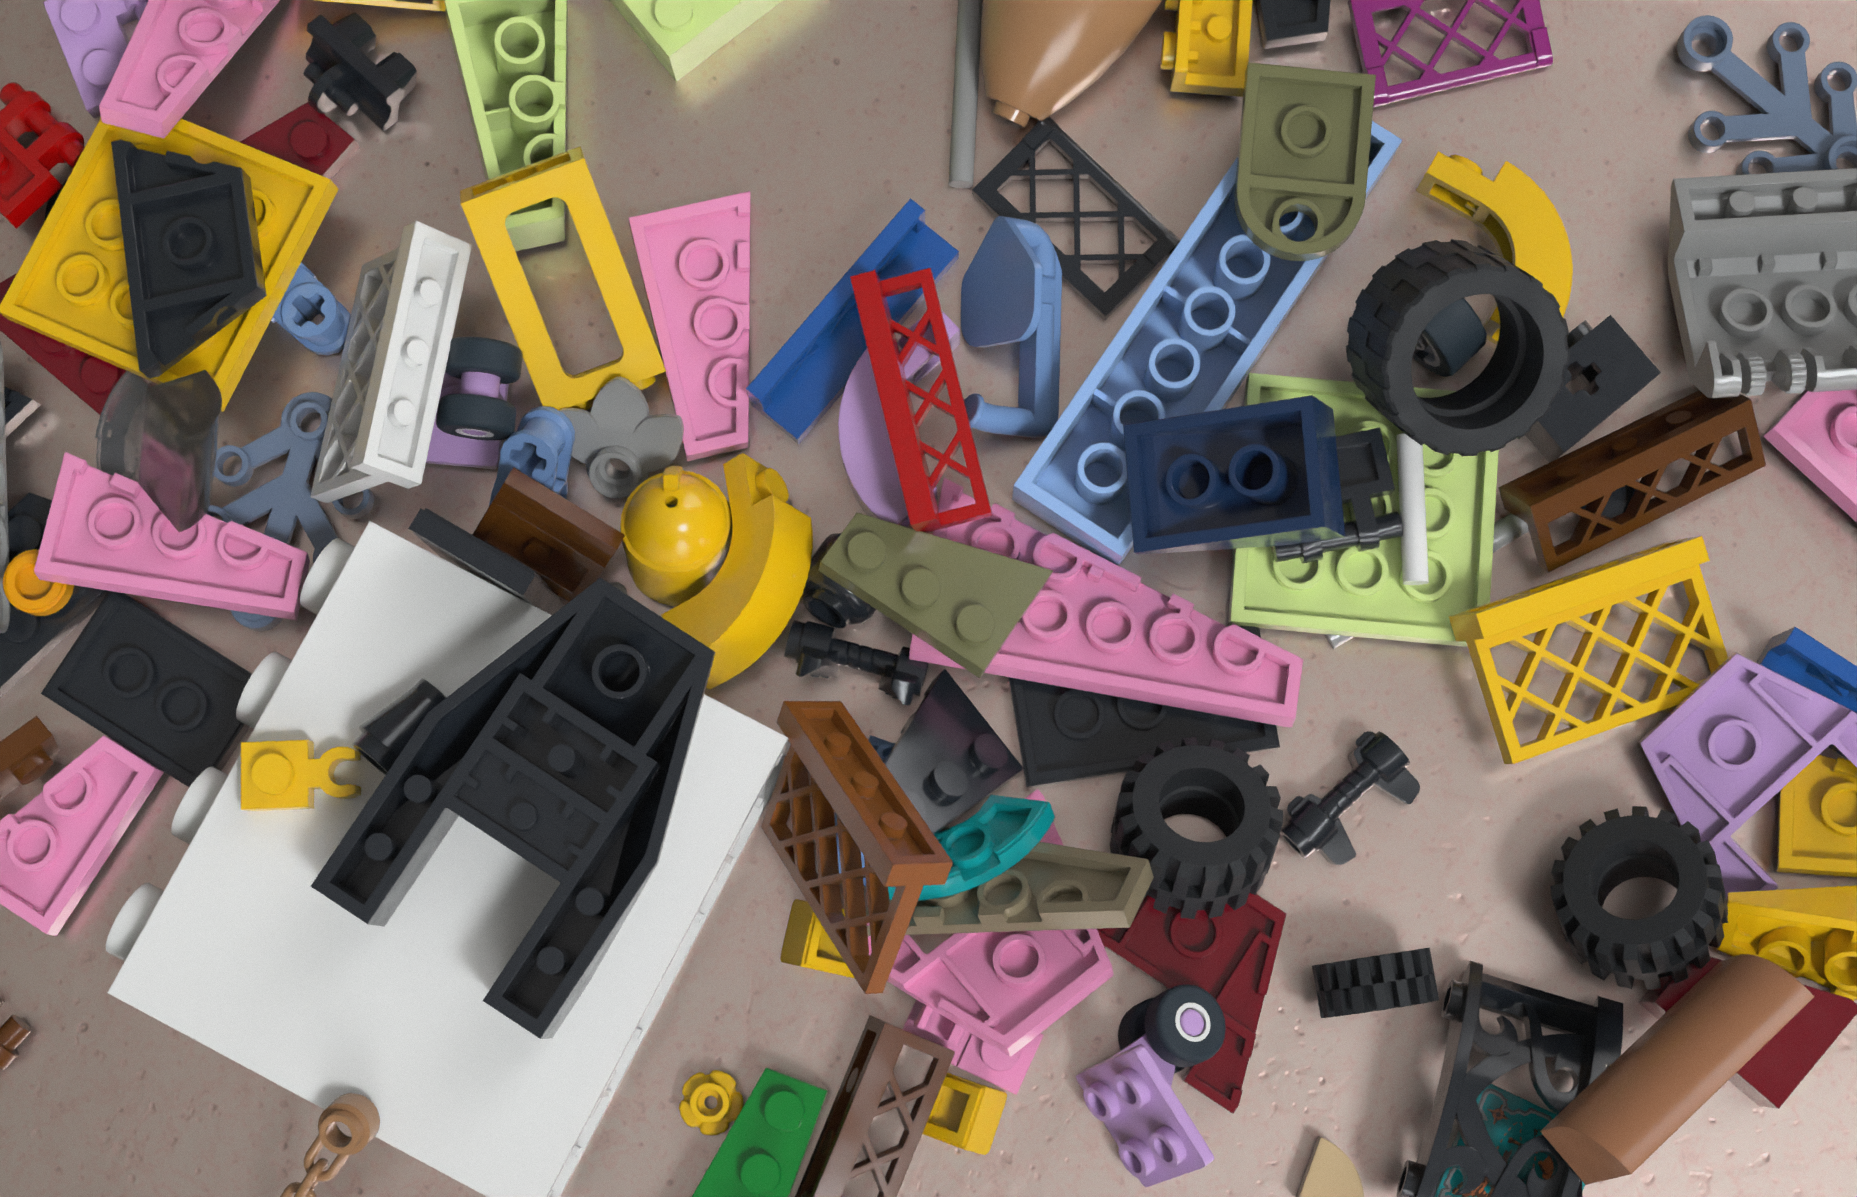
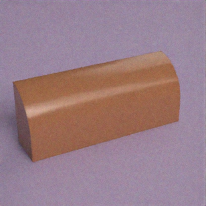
M1740 954L1723 960L1715 965L1540 1132L1585 1185L1631 1175L1803 1009L1814 996L1790 973L1759 956Z

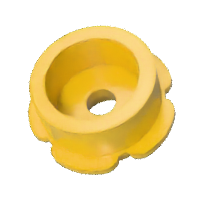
M713 1070L707 1075L698 1072L688 1078L682 1087L684 1099L679 1103V1111L683 1121L689 1127L696 1126L700 1128V1132L704 1135H719L727 1131L729 1123L737 1119L744 1106L742 1094L736 1091V1081L734 1078L720 1070ZM708 1096H714L717 1100V1105L713 1109L705 1106V1099Z

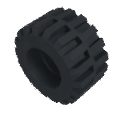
M1197 737L1183 738L1181 747L1175 748L1170 741L1161 743L1156 746L1154 756L1145 752L1136 759L1134 770H1128L1122 781L1111 827L1110 851L1113 854L1149 860L1154 878L1145 897L1149 895L1154 898L1153 908L1165 914L1170 906L1181 909L1180 918L1195 919L1197 910H1205L1208 918L1222 916L1225 904H1228L1233 910H1237L1246 904L1249 893L1256 895L1263 885L1266 874H1268L1283 825V810L1278 809L1281 797L1277 786H1266L1269 773L1261 764L1252 768L1248 765L1249 754L1239 748L1233 754L1223 750L1225 742L1211 739L1209 746L1198 745ZM1178 814L1198 815L1215 823L1224 832L1226 838L1214 842L1193 841L1173 831L1164 819Z
M1632 806L1631 816L1620 817L1618 808L1604 812L1606 822L1596 825L1589 819L1579 826L1582 836L1579 841L1571 837L1566 839L1561 846L1564 860H1555L1551 872L1555 885L1550 886L1552 901L1565 940L1569 942L1573 955L1581 965L1588 961L1592 974L1603 981L1610 973H1614L1617 986L1632 989L1634 979L1644 980L1647 990L1661 988L1659 978L1671 975L1675 984L1688 979L1686 967L1693 963L1699 969H1702L1711 960L1708 946L1720 947L1724 938L1722 923H1728V906L1720 865L1717 864L1715 851L1708 840L1701 842L1699 829L1688 821L1678 828L1675 814L1662 809L1657 818L1649 817L1646 806ZM1632 878H1658L1668 882L1677 889L1671 903L1658 914L1648 918L1637 920L1623 919L1610 914L1602 908L1609 893L1622 882Z

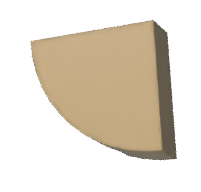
M1318 1136L1296 1197H1364L1360 1176L1349 1157L1335 1144Z

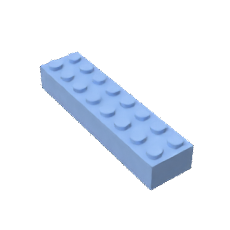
M1372 121L1366 198L1391 163L1402 142V139ZM1238 157L1013 486V501L1092 553L1120 566L1133 546L1123 425L1225 409L1328 256L1309 261L1284 260L1261 250L1248 238L1238 221L1234 204ZM1289 212L1279 219L1282 233L1290 240L1305 241L1314 235V224L1304 213Z

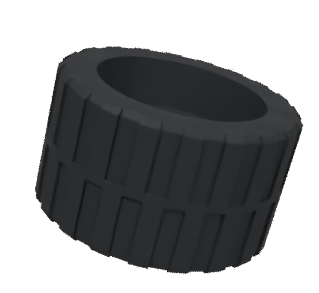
M1451 239L1450 242L1434 240L1424 242L1422 246L1411 250L1408 248L1395 255L1394 260L1386 266L1382 265L1372 275L1373 279L1365 290H1361L1355 301L1357 305L1353 316L1349 318L1347 327L1349 338L1346 354L1347 361L1351 364L1353 371L1351 376L1356 387L1365 394V399L1378 412L1421 446L1425 444L1434 452L1445 455L1455 453L1462 457L1477 456L1480 452H1493L1504 448L1507 443L1516 438L1520 439L1531 431V427L1540 418L1543 419L1552 407L1551 403L1557 392L1560 393L1565 381L1563 376L1566 364H1569L1570 348L1567 343L1569 330L1566 319L1562 317L1559 310L1560 305L1554 295L1543 288V283L1480 245L1476 247L1467 241ZM1480 294L1493 295L1499 311L1500 332L1494 354L1485 369L1471 383L1456 392L1441 397H1418L1412 383L1411 365L1416 344L1427 324L1441 310L1457 300Z

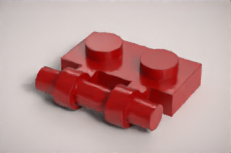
M11 82L5 85L0 92V100L6 105L0 111V213L17 229L63 187L49 171L58 163H67L73 169L85 146L82 134L68 122H59L51 115L49 103L38 93L26 91L18 83ZM24 132H34L39 138L25 149L17 139Z

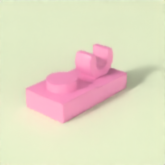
M917 999L903 1027L905 1031L955 1051L951 1062L952 1065L1016 1095L1043 1038V1034L1040 1033L1010 1057Z

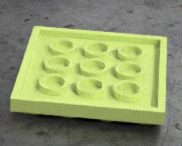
M1257 373L1248 374L1244 406L1313 395L1333 409L1336 436L1380 427L1395 490L1390 495L1371 498L1375 516L1396 511L1400 515L1396 436L1404 432L1378 412L1365 399V394L1356 387L1355 382ZM1414 387L1416 395L1423 398L1441 397L1456 392ZM1423 444L1429 583L1423 585L1403 584L1401 537L1380 541L1379 548L1361 552L1357 550L1356 546L1323 553L1322 560L1302 563L1300 558L1276 563L1271 546L1236 548L1233 550L1228 625L1235 624L1237 626H1253L1264 629L1468 647L1466 641H1456L1449 616L1490 603L1499 450L1480 452L1477 456L1462 457L1455 453L1445 455L1434 452L1427 445ZM1342 504L1344 522H1349L1351 518L1348 504Z

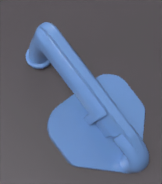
M1003 216L995 218L968 267L961 286V330L964 339L969 345L986 348L1020 342L1018 408L986 403L984 398L976 393L969 395L964 401L971 428L994 434L1040 438L1050 433L1059 416L1062 269L1049 235L1038 224L1028 220Z

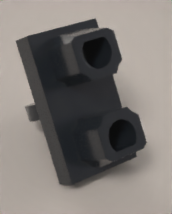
M356 12L334 24H331L322 15L308 23L307 32L313 38L306 52V60L310 64L306 67L303 74L314 84L308 96L309 105L321 114L327 113L337 106L348 116L353 115L360 109L383 131H386L398 121L399 102L415 87L417 74L415 66L400 52L391 53L378 64L371 61L366 54L375 48L376 35L371 26Z

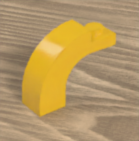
M1438 151L1416 191L1479 226L1490 237L1499 256L1543 283V288L1552 293L1559 303V310L1563 317L1570 299L1572 287V254L1562 219L1545 192L1528 175L1508 161L1504 162L1492 181L1483 176L1482 169L1468 158L1460 155H1450L1448 157ZM1495 302L1483 326L1487 333V340L1497 345L1500 332V317L1497 303Z
M744 453L723 464L733 532L730 548L721 569L710 584L700 593L661 614L662 618L715 651L706 686L710 690L743 672L755 663L776 641L788 624L800 601L807 582L812 559L813 529L811 517L786 503L789 498L788 488L776 470L765 467Z

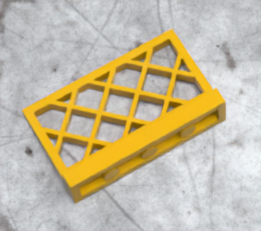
M1702 536L1670 540L1449 616L1456 641H1466L1504 764H1515L1679 705L1705 680L1702 679L1694 682L1676 672L1689 642L1704 650L1711 674L1728 659L1699 565L1710 561ZM1682 581L1690 605L1682 623H1679L1657 611L1667 587ZM1649 593L1644 603L1635 598ZM1618 603L1639 614L1626 643L1602 630L1612 605ZM1593 612L1589 623L1579 618ZM1652 622L1676 634L1663 664L1639 651ZM1566 623L1584 633L1571 663L1545 650L1556 625ZM1537 632L1533 643L1523 638V636ZM1596 641L1621 654L1608 684L1583 671ZM1509 642L1528 653L1514 683L1497 674L1489 648ZM1540 660L1565 673L1552 704L1526 691ZM1634 662L1658 675L1648 699L1641 702L1621 692ZM1578 681L1603 694L1593 718L1585 722L1565 712ZM1671 682L1680 687L1667 692ZM1503 691L1509 693L1507 700H1505ZM1521 701L1547 714L1537 738L1520 745L1512 721ZM1616 702L1624 706V708L1612 712ZM1559 722L1569 726L1566 729L1555 732Z

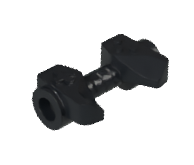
M794 620L784 657L794 659L798 663L796 675L799 677L806 675L819 678V676L823 678L837 677L839 665L879 675L881 680L878 689L884 691L887 695L893 696L892 698L900 699L903 705H911L914 695L920 696L929 666L927 662L910 660V648L903 646L899 654L876 648L872 649L868 646L836 638V628L808 620L806 623Z
M1367 731L1356 740L1357 748L1349 754V760L1353 769L1322 799L1309 794L1304 798L1297 796L1289 803L1287 807V823L1281 828L1280 834L1303 858L1306 859L1313 851H1319L1329 863L1342 865L1356 857V852L1339 818L1344 814V811H1347L1353 805V802L1361 798L1363 793H1366L1372 786L1395 797L1404 804H1411L1420 791L1419 782L1406 769L1410 764L1409 759L1399 746L1384 733L1378 731L1375 734L1374 732Z

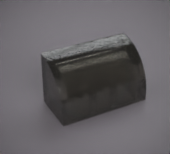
M206 370L161 383L146 390L138 484L178 532L187 530L198 523L207 513L211 503L222 397L218 385Z

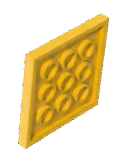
M100 118L0 304V314L10 321L224 412L339 189L331 179L184 119H180L163 139L102 123ZM118 140L131 142L137 149L166 155L167 151L191 156L194 161L201 164L218 162L242 168L251 178L267 295L159 377L150 379L139 371L111 144V142Z

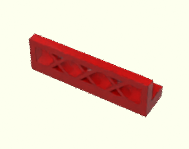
M931 268L882 281L875 270L850 276L911 526L915 531L927 533L993 516ZM922 288L927 310L915 330L911 331L892 320L886 297ZM930 324L932 325L936 345L923 338ZM895 332L908 339L901 353ZM917 345L940 358L942 371L929 392L924 391L906 379L904 367ZM945 385L947 386L951 406L938 399ZM910 393L924 400L916 414ZM932 406L955 418L958 431L944 454L921 440L919 428ZM960 446H962L967 468L953 460ZM925 454L939 461L931 476ZM947 467L970 479L975 504L939 513L934 489Z

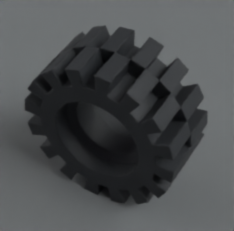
M1430 948L1312 966L1321 1018L1381 1011L1439 1000Z

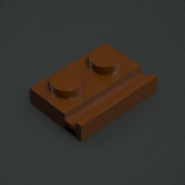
M514 467L472 534L535 571L557 595L569 602L597 581L625 537L623 533Z

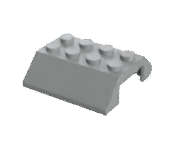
M1857 168L1673 179L1670 193L1668 277L1690 382L1707 398L1738 397L1740 392L1745 394V396L1762 395L1764 388H1766V381H1772L1777 387L1788 394L1803 393L1805 388L1809 392L1857 390Z

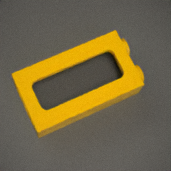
M581 146L460 190V204L518 347L523 353V359L542 406L553 407L559 411L562 408L588 410L592 407L600 389L615 377L626 378L640 390H643L656 381L655 375L666 372L661 354ZM553 197L564 200L568 206L623 347L622 354L618 359L575 375L566 373L561 366L505 226V220L510 213Z

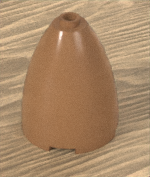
M983 0L981 64L985 95L996 101L992 113L1017 125L1026 127L1030 117L1043 121L1062 109L1096 82L1126 51L1148 23L1162 0Z

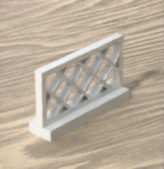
M415 221L403 228L398 248L362 265L311 498L329 503L386 482H391L407 489L421 485L472 244Z

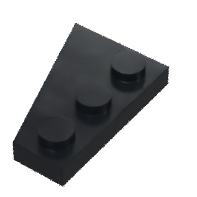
M946 669L932 680L924 693L925 697L921 704L909 717L900 732L901 736L895 746L883 760L934 835L1008 783L1024 769Z

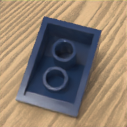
M1313 395L1123 425L1135 554L1283 546L1345 537L1334 413L1331 407Z

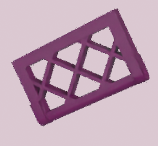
M1428 0L1348 1L1363 70L1362 74L1376 75L1373 108L1519 72L1552 66L1553 54L1540 0H1517L1510 13L1490 0H1466L1450 27L1420 8L1422 3ZM1474 2L1504 21L1487 50L1456 32ZM1401 7L1408 13L1391 41L1376 33L1372 14ZM1519 12H1520L1521 20L1518 19V18H1516V16L1518 15ZM1414 16L1445 35L1427 65L1396 46ZM1510 26L1525 35L1528 53L1500 60L1493 54ZM1451 40L1481 58L1476 66L1440 74L1433 69ZM1379 46L1385 49L1382 55ZM1392 53L1420 71L1421 74L1417 80L1388 86L1383 66Z

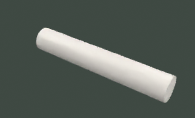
M1401 433L1396 438L1399 509L1403 526V536H1401L1402 579L1404 585H1423L1429 583L1423 445L1421 446L1405 433Z

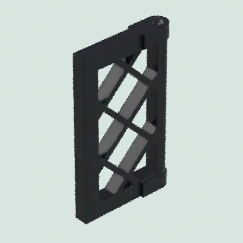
M1050 116L1043 121H1038L1022 140L972 189V194L996 217L1003 216L1023 219L1035 224L1036 222H1074V255H1065L1053 244L1062 269V280L1105 320L1172 254L1180 242V239L1171 230L1169 231L1066 134ZM1050 142L1073 164V169L1035 170V155ZM1029 162V170H1021ZM1073 179L1074 212H1036L1035 180ZM1079 179H1089L1117 205V211L1080 212ZM1010 180H1030L1029 213H1020L999 193ZM1080 221H1118V254L1080 255ZM1124 221H1134L1155 241L1143 254H1125ZM1125 263H1134L1125 272ZM1081 264H1118V280L1104 292L1081 270Z

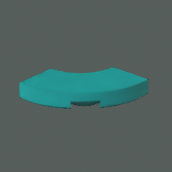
M990 795L976 814L950 829L936 833L934 836L953 861L945 885H924L918 901L946 897L970 890L988 882L1014 866L1039 843L1054 821L1055 815L1050 802ZM895 886L888 887L890 900H892L895 892Z

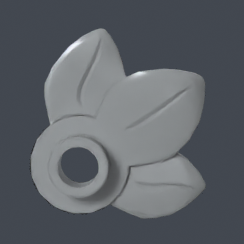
M615 377L600 389L593 402L591 412L578 408L560 409L570 419L575 430V441L571 456L586 465L587 474L594 488L599 493L610 498L630 496L638 485L648 479L650 472L672 464L679 453L683 441L684 425L682 418L675 414L649 415V406L641 390L623 377ZM610 458L624 461L630 469L626 471L615 469L610 463Z

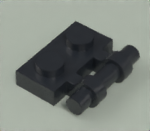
M1380 427L1336 436L1342 504H1348L1351 521L1344 522L1345 537L1271 546L1276 563L1300 558L1302 563L1322 560L1323 553L1353 546H1356L1357 550L1361 552L1379 548L1380 541L1403 536V526L1398 511L1375 516L1371 498L1390 495L1395 490Z

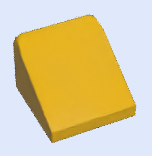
M795 899L792 903L780 957L781 962L855 978L809 903L805 900Z
M947 1072L922 1134L967 1151L986 1155L991 1149L1007 1100L1006 1092Z

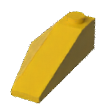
M1857 885L1728 893L1726 900L1728 923H1722L1724 938L1717 950L1733 957L1740 954L1759 956L1778 965L1795 978L1804 977L1830 988V993L1850 998L1853 1001L1857 1000Z

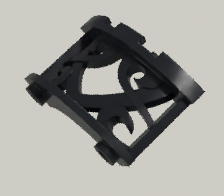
M1469 961L1462 981L1459 982L1452 979L1445 993L1441 1017L1449 1019L1450 1023L1439 1084L1417 1161L1407 1160L1405 1162L1398 1183L1397 1197H1434L1439 1179L1449 1167L1459 1169L1464 1176L1462 1187L1454 1195L1466 1194L1475 1190L1485 1178L1491 1187L1487 1197H1583L1582 1180L1544 1135L1526 1141L1505 1162L1486 1130L1476 1097L1500 1076L1514 1068L1529 1063V1072L1534 1089L1543 1103L1558 1115L1621 1055L1624 1020L1623 1003L1598 996L1594 1006L1484 974L1483 964ZM1479 1009H1485L1524 1021L1526 1039L1518 1042V1035L1514 1025L1502 1015L1497 1017L1500 1025L1499 1033L1497 1035L1489 1034L1480 1024ZM1541 1026L1565 1034L1542 1035ZM1473 1046L1481 1054L1488 1057L1466 1073ZM1546 1058H1552L1550 1064L1552 1075L1557 1073L1559 1069L1566 1070L1571 1074L1573 1086L1569 1092H1559L1552 1086L1546 1069ZM1454 1120H1456L1465 1146H1454L1446 1149ZM1536 1152H1542L1551 1158L1554 1168L1548 1180L1539 1178L1536 1175L1535 1167L1527 1171L1523 1181L1517 1176L1527 1160Z

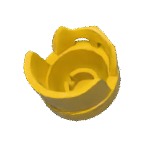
M669 466L664 469L663 473L654 475L642 482L630 494L621 514L620 532L625 535L622 545L626 553L628 570L636 587L652 600L670 606H678L700 593L715 578L730 548L733 523L729 502L719 487L711 480L700 474L684 471L681 466Z

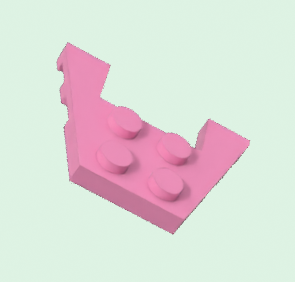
M1038 789L1025 798L1046 801L1044 795ZM1052 822L1050 828L1039 842L1063 845L1054 822ZM1097 929L954 933L928 954H925L910 935H905L887 982L1011 1057L1114 976ZM868 936L869 955L871 956V936Z

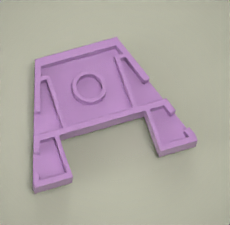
M1736 652L1640 740V744L1681 825L1687 821L1699 829L1701 842L1708 840L1714 849L1717 864L1720 865L1726 900L1729 892L1776 890L1779 887L1777 882L1731 835L1829 745L1833 744L1857 767V712Z

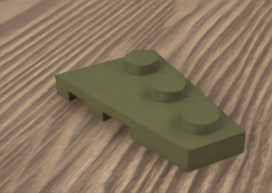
M861 513L854 515L821 560L818 571L978 678H981L1053 572L1050 569L922 531H915L914 529Z

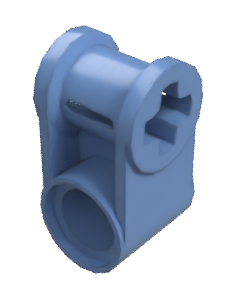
M301 262L271 322H277L308 350L317 355L328 356L339 353L344 349L351 314L334 297L331 291L316 279L317 277ZM320 314L324 317L320 324L316 325L314 322H311L315 316Z
M539 406L532 408L522 417L517 431L505 440L501 448L497 478L491 493L489 506L513 467L567 499V477L575 441V430L570 419L563 412L553 407Z

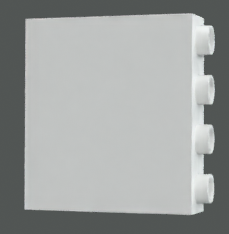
M369 521L356 546L336 538L319 554L306 577L300 595L301 606L317 614L313 624L293 660L278 652H272L258 665L241 694L236 710V718L238 721L254 729L247 742L310 740L314 742V759H320L326 751L334 747L343 746L356 750L352 744L362 734L359 726L411 690L421 678L435 686L447 698L552 615ZM704 694L659 863L592 979L553 1038L539 1039L485 1003L483 999L556 891L560 882L462 817L458 816L385 927L366 924L311 887L326 862L385 777L382 772L362 755L360 761H344L340 763L334 772L335 780L339 785L352 784L360 786L361 795L353 799H339L326 794L322 789H314V809L241 810V753L229 775L214 767L205 769L187 790L172 822V835L190 845L164 891L150 883L141 885L126 901L110 929L106 941V951L123 960L124 964L111 985L108 994L324 1110L343 1094L356 1093L368 1098L375 1105L380 1116V1128L375 1137L486 1197H561L772 796L784 758L791 745L788 741L789 738Z

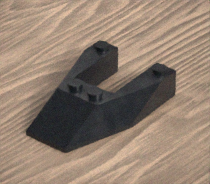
M599 578L427 713L311 887L366 924L385 927L458 816L462 817L560 882L556 891L483 999L485 1003L539 1039L553 1038L592 979L659 863L715 651L607 581Z

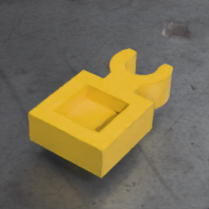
M310 740L241 742V810L314 809V789H322L326 794L339 799L356 798L361 795V787L352 784L339 785L335 780L334 772L336 767L344 761H360L361 754L352 748L340 746L329 749L320 759H314V742Z

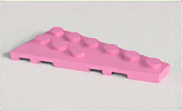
M944 478L938 504L939 513L975 504V499L963 493L964 487ZM996 503L991 507L993 516L933 531L932 535L1053 570L1047 583L984 673L1292 728L1296 718L1303 666L1302 658L1235 624L1227 627L1193 609L1195 604L1174 593L1170 598L1140 583L1142 577L1055 533L1046 535L1016 520L1015 513ZM914 634L912 635L909 651L910 660L965 669Z

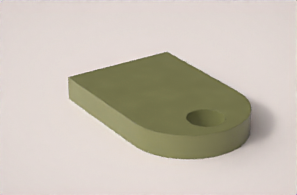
M1248 62L1245 71L1234 204L1236 215L1243 231L1261 250L1284 260L1309 261L1332 253L1344 244L1353 233L1365 206L1376 75ZM1289 212L1304 213L1314 224V235L1305 241L1290 240L1282 233L1279 219Z

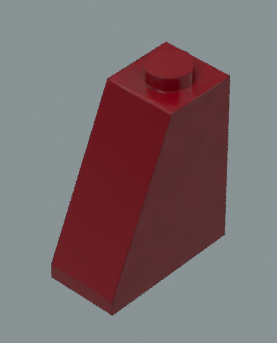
M1710 956L1711 960L1702 969L1691 963L1686 967L1689 978L1675 984L1671 975L1659 978L1661 988L1649 989L1638 1003L1657 1019L1661 1018L1715 965L1723 960ZM1804 985L1814 998L1736 1072L1729 1081L1759 1107L1779 1109L1856 1016V1002L1850 998Z

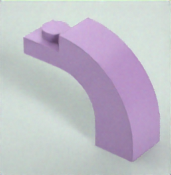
M942 311L953 351L960 345V329ZM920 320L914 323L909 330L914 331ZM930 324L923 338L936 345L932 325ZM903 336L898 341V345L901 348L900 353L908 341ZM917 345L904 367L907 381L914 385L919 383L940 363V358ZM867 348L849 376L840 405L838 427L844 470L856 500L868 516L909 527L911 524ZM935 487L934 493L937 501V487Z

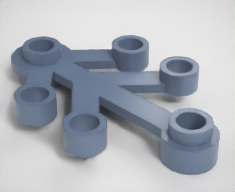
M1705 15L1695 18L1687 25L1677 42V52L1681 61L1687 67L1696 71L1711 70L1763 113L1725 116L1717 111H1706L1700 114L1688 131L1689 142L1697 151L1713 153L1727 142L1794 139L1811 154L1775 158L1769 152L1754 151L1748 154L1738 165L1736 175L1750 174L1748 167L1751 163L1760 164L1764 167L1766 173L1838 169L1836 160L1840 158L1848 160L1853 165V168H1857V122L1853 95L1857 87V73L1851 65L1845 62L1830 63L1818 74L1814 82L1816 95L1823 102L1828 103L1829 133L1812 119L1805 52L1810 44V37L1802 25L1795 22L1783 23L1777 27L1767 41L1768 55L1779 64L1781 92L1731 52L1733 34L1730 27L1722 19ZM1789 36L1793 38L1797 44V51L1790 52L1783 49L1780 45L1779 37ZM1700 40L1705 42L1709 46L1711 54L1709 56H1702L1695 52L1692 48V41ZM1836 75L1840 77L1845 84V90L1836 91L1832 89L1828 84L1827 76ZM1701 124L1713 125L1718 130L1719 139L1714 141L1706 139L1701 134Z
M318 392L300 394L285 406L281 415L280 427L242 448L234 445H226L219 448L211 458V471L221 482L233 487L241 486L248 482L252 477L253 469L288 452L289 455L283 474L222 508L208 505L200 508V511L210 516H221L222 520L226 523L233 521L243 526L270 512L264 535L286 544H290L298 518L315 548L313 552L314 563L322 550L332 540L339 538L319 501L310 497L312 488L309 484L316 458L319 460L332 398ZM309 413H319L321 416L320 426L313 432H303L301 428L303 418ZM240 456L242 460L240 471L233 476H225L223 473L224 462L229 457ZM370 488L363 490L361 504L353 509L344 507L343 498L332 501L336 510L345 517L359 519L371 511L374 504V495ZM231 610L237 622L258 632L271 630L283 620V618Z

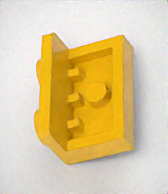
M1165 0V10L1176 11L1174 32L1164 31L1160 62V69L1172 70L1170 91L1243 97L1245 71L1249 61L1253 0Z

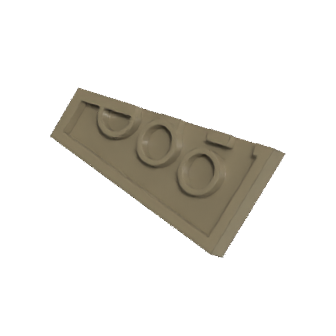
M945 827L939 832L950 829V827ZM1039 842L1018 863L986 883L954 895L919 900L905 935L1130 928L1154 876L1148 859ZM868 905L866 907V916H869ZM867 926L868 936H870V926Z

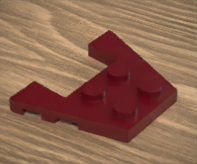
M1249 893L1246 904L1237 910H1233L1228 904H1225L1222 916L1208 918L1205 910H1197L1195 919L1180 918L1181 909L1169 906L1165 914L1153 908L1155 899L1147 895L1143 899L1130 928L1097 929L1104 948H1107L1167 989L1183 984L1195 985L1206 990L1216 999L1225 1018L1226 1031L1223 1044L1213 1057L1190 1066L1182 1081L1234 1114L1240 1103L1243 1091L1241 1089L1248 1061L1252 1055L1257 1035L1255 1033L1264 997L1267 995L1286 913L1258 894Z

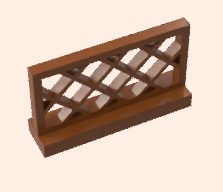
M783 701L776 723L784 735L789 738L788 741L791 745L780 769L761 828L864 994L883 993L923 886L945 885L953 861L841 701ZM808 771L811 777V785H809ZM810 797H812L815 832H813ZM834 811H835L836 814H837V825H836V826H835ZM790 812H791L792 832L790 831L789 827H788L787 824H786L787 821H788ZM836 837L839 838L841 873H839ZM814 843H816L818 873L816 872ZM861 852H862L863 855H864L865 867H863V868H862ZM863 878H866L869 916H866ZM840 884L843 887L845 916L842 913ZM895 886L896 889L889 904L888 887ZM867 926H870L871 956L869 955Z

